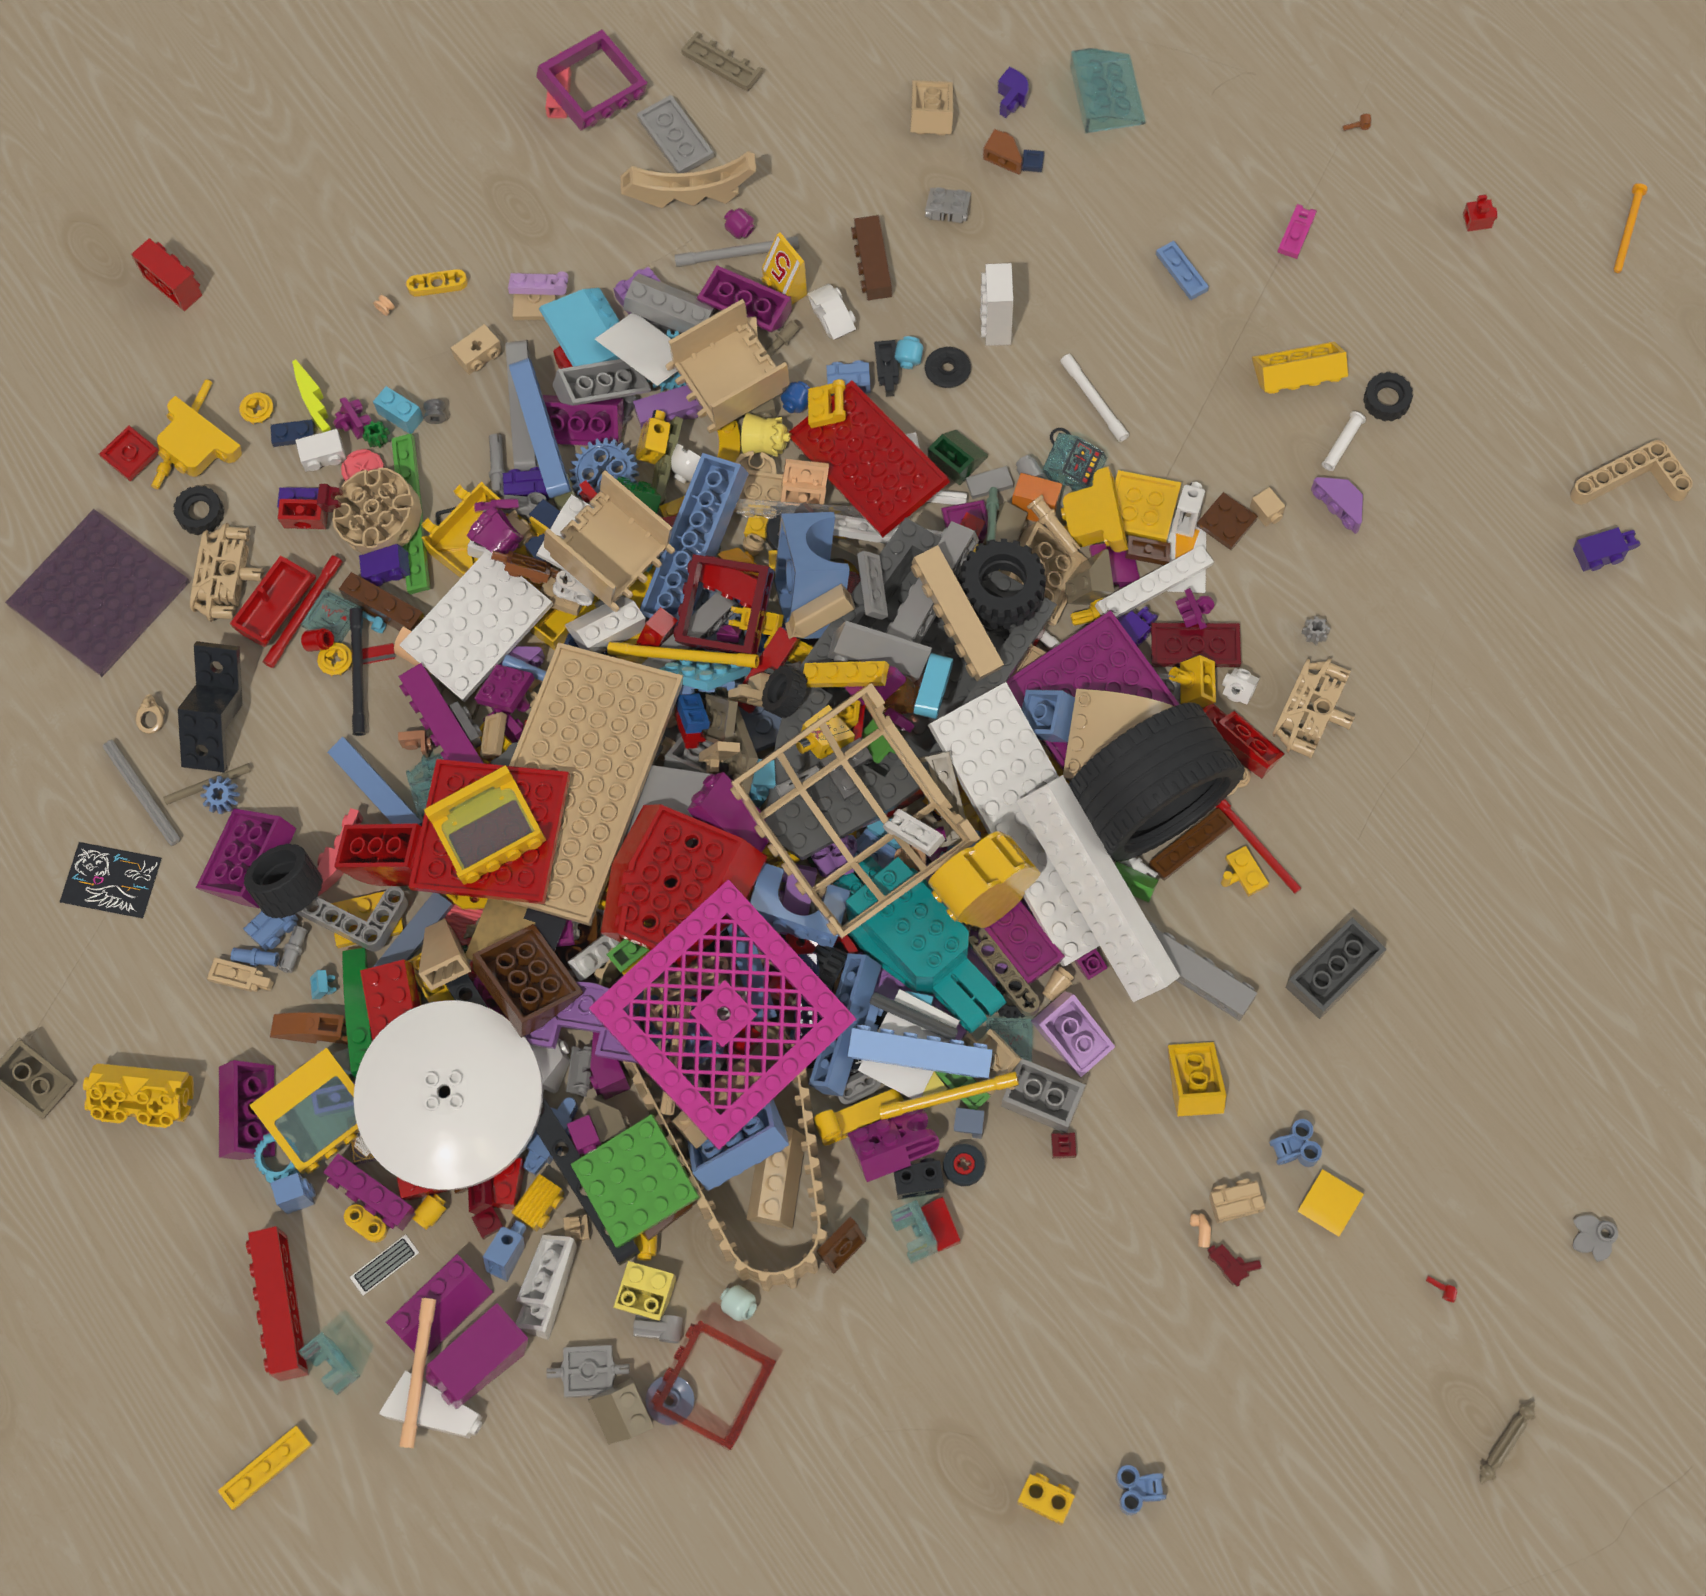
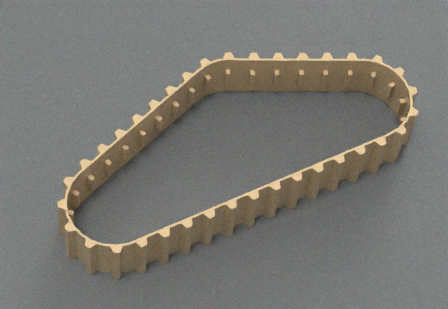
M609 960L604 968L596 969L594 975L599 985L610 989L621 972ZM693 976L691 979L697 981V976ZM755 1026L757 1031L760 1032L762 1030V1026ZM767 1026V1035L773 1039H778L779 1027ZM784 1027L783 1040H791L788 1027ZM783 1044V1046H784L787 1050H789L793 1045H795V1044ZM623 1061L640 1097L643 1098L649 1115L655 1116L700 1197L697 1204L704 1220L712 1219L708 1226L715 1241L723 1240L719 1247L725 1260L735 1262L734 1268L738 1278L742 1281L751 1278L761 1283L763 1291L769 1292L773 1285L787 1284L790 1289L796 1288L797 1279L803 1277L807 1272L815 1274L819 1270L817 1264L819 1254L817 1250L828 1240L827 1232L822 1230V1227L828 1224V1217L825 1205L819 1204L825 1200L822 1182L816 1181L822 1175L819 1158L814 1157L819 1153L816 1136L811 1134L815 1132L813 1114L809 1111L812 1109L809 1089L806 1088L809 1086L806 1068L792 1081L799 1084L800 1095L795 1096L796 1106L802 1105L803 1118L798 1119L799 1129L805 1128L806 1141L801 1142L802 1151H808L810 1164L804 1165L806 1175L811 1174L813 1188H808L807 1190L809 1198H815L816 1211L811 1212L812 1221H818V1232L812 1235L814 1246L808 1255L805 1253L802 1256L803 1260L792 1268L788 1266L784 1271L769 1272L768 1269H764L762 1272L752 1269L747 1260L742 1262L734 1254V1252L738 1251L735 1242L729 1244L723 1233V1231L727 1230L724 1221L718 1223L712 1212L716 1209L713 1200L707 1202L701 1190L705 1187L699 1180L696 1181L693 1176L691 1160H685L680 1151L684 1147L681 1139H674L669 1130L673 1127L670 1118L668 1117L664 1120L659 1111L661 1106L659 1097L653 1099L648 1088L652 1087L649 1078H642L638 1070L641 1066L638 1063Z

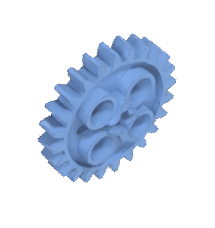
M607 438L604 439L602 444L599 439H596V445L594 446L588 442V449L581 447L582 455L575 454L578 461H571L575 468L570 469L569 472L575 476L571 477L570 481L575 483L573 489L578 491L577 495L580 498L579 492L582 489L579 484L586 480V476L589 473H594V476L586 481L597 494L600 492L601 473L605 470L615 479L618 476L629 478L630 482L638 484L633 478L639 476L638 471L634 470L639 467L637 462H634L636 457L634 454L630 455L632 451L629 447L625 449L624 443L621 442L618 445L616 439H613L611 444ZM601 455H606L604 461L597 462ZM618 466H623L621 472L615 473V469Z

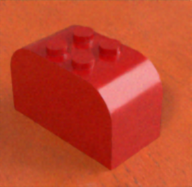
M417 823L344 825L334 868L355 880L370 885L409 886L422 826Z

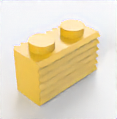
M538 1174L511 1213L518 1220L537 1232L539 1228L543 1229L547 1225L553 1208L558 1209L564 1200V1192L556 1184Z

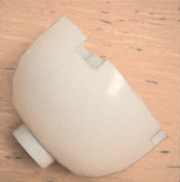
M677 444L671 457V470L675 473L674 478L685 484L686 481L691 482L700 456L691 450H684V446Z

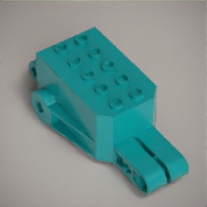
M871 856L859 863L860 867L884 896L918 873L914 868L909 869L899 857L894 859L884 869ZM855 871L851 874L842 875L833 883L834 886L850 891L849 897L846 900L847 923L878 902V899ZM924 879L855 928L847 936L858 950L879 963L882 969L913 992L933 994L947 1011L959 1020V1023L966 1031L973 1033L987 1020L986 1015L991 1017L1006 1004V1000L967 958L969 931L958 920L954 921L946 912L947 907L936 900L931 893L934 890Z

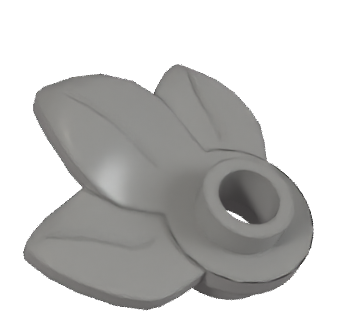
M1592 1215L1577 1217L1573 1222L1580 1233L1573 1241V1249L1581 1253L1592 1252L1597 1262L1608 1258L1612 1252V1243L1618 1237L1616 1226L1609 1221L1600 1222ZM1601 1230H1607L1609 1237L1602 1236Z

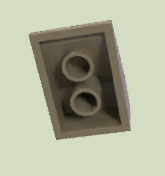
M20 1037L0 1058V1086L42 1119L74 1084L73 1081Z

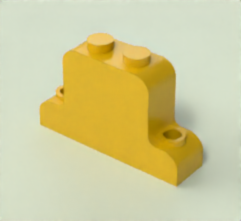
M174 396L168 402V414L166 416L171 423L157 436L158 454L163 460L171 461L175 464V468L180 473L196 477L216 458L226 463H234L242 456L241 446L178 397Z
M1109 466L1098 469L1093 476V486L1068 493L1064 496V507L1061 508L1063 520L1067 521V526H1064V528L1080 547L1105 541L1106 546H1110L1114 552L1128 550L1114 477Z

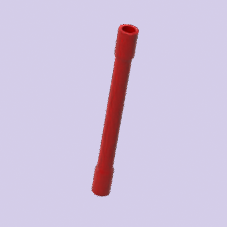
M331 555L313 587L277 642L262 662L270 668L276 666L290 640L330 579L334 577L343 563L340 558Z

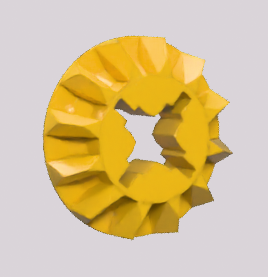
M252 393L241 401L239 411L246 422H251L253 425L257 422L263 423L265 419H270V414L274 412L273 402L264 393ZM259 404L262 410H258L255 414L253 409H255Z
M334 643L329 649L319 652L317 663L323 673L330 676L342 675L346 670L349 671V666L352 663V653L346 645ZM338 654V658L342 661H337L336 665L333 666L331 659H334Z

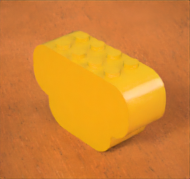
M996 831L983 838L973 847L966 848L954 855L932 875L928 884L934 890L931 893L940 903L944 902L948 907L946 912L954 921L958 920L960 923L964 922L972 927L986 928L1013 909L1024 897L1025 891L1039 878L1041 873L1011 836Z

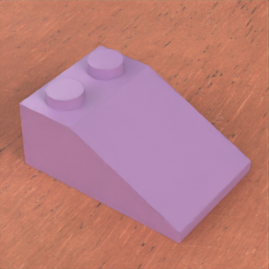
M1064 991L1031 1020L1044 1039L1079 1077L1087 1073L1115 1048L1114 1044L1072 993Z

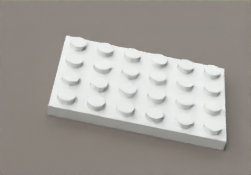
M489 550L484 552L400 644L401 648L417 662L422 663L424 668L463 702L470 697L491 674L494 667L502 662L505 656L512 651L554 605L552 601L525 578L509 575L508 571L504 570L505 564L491 560L492 553Z

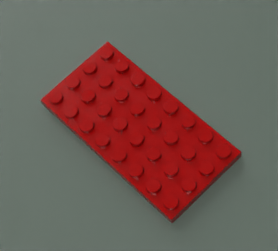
M851 380L845 385V390L843 391V407L846 412V419L844 421L811 428L808 424L807 416L788 433H790V440L811 462L829 464L827 476L829 482L883 538L905 518L949 484L950 480ZM835 394L831 397V413L835 410Z

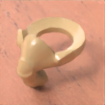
M151 694L146 695L136 714L138 728L147 734L156 733L162 728L165 714L163 708L157 705L155 698ZM151 711L157 716V723L153 728L148 729L143 726L141 719L144 713Z

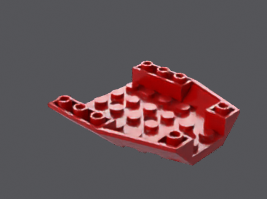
M662 804L643 805L612 863L601 934L619 942L626 939L652 950L727 880L747 899L767 860V856L741 837ZM695 838L699 841L696 847L689 848L686 846V842L689 839ZM670 878H675L678 881L677 885L672 888L666 887L665 882ZM727 914L721 918L731 920ZM649 918L656 920V925L652 928L644 927V922ZM716 924L704 935L715 936ZM720 924V934L730 924ZM698 940L686 951L698 952ZM703 940V951L714 940ZM686 955L685 968L698 956ZM681 956L672 965L681 968Z

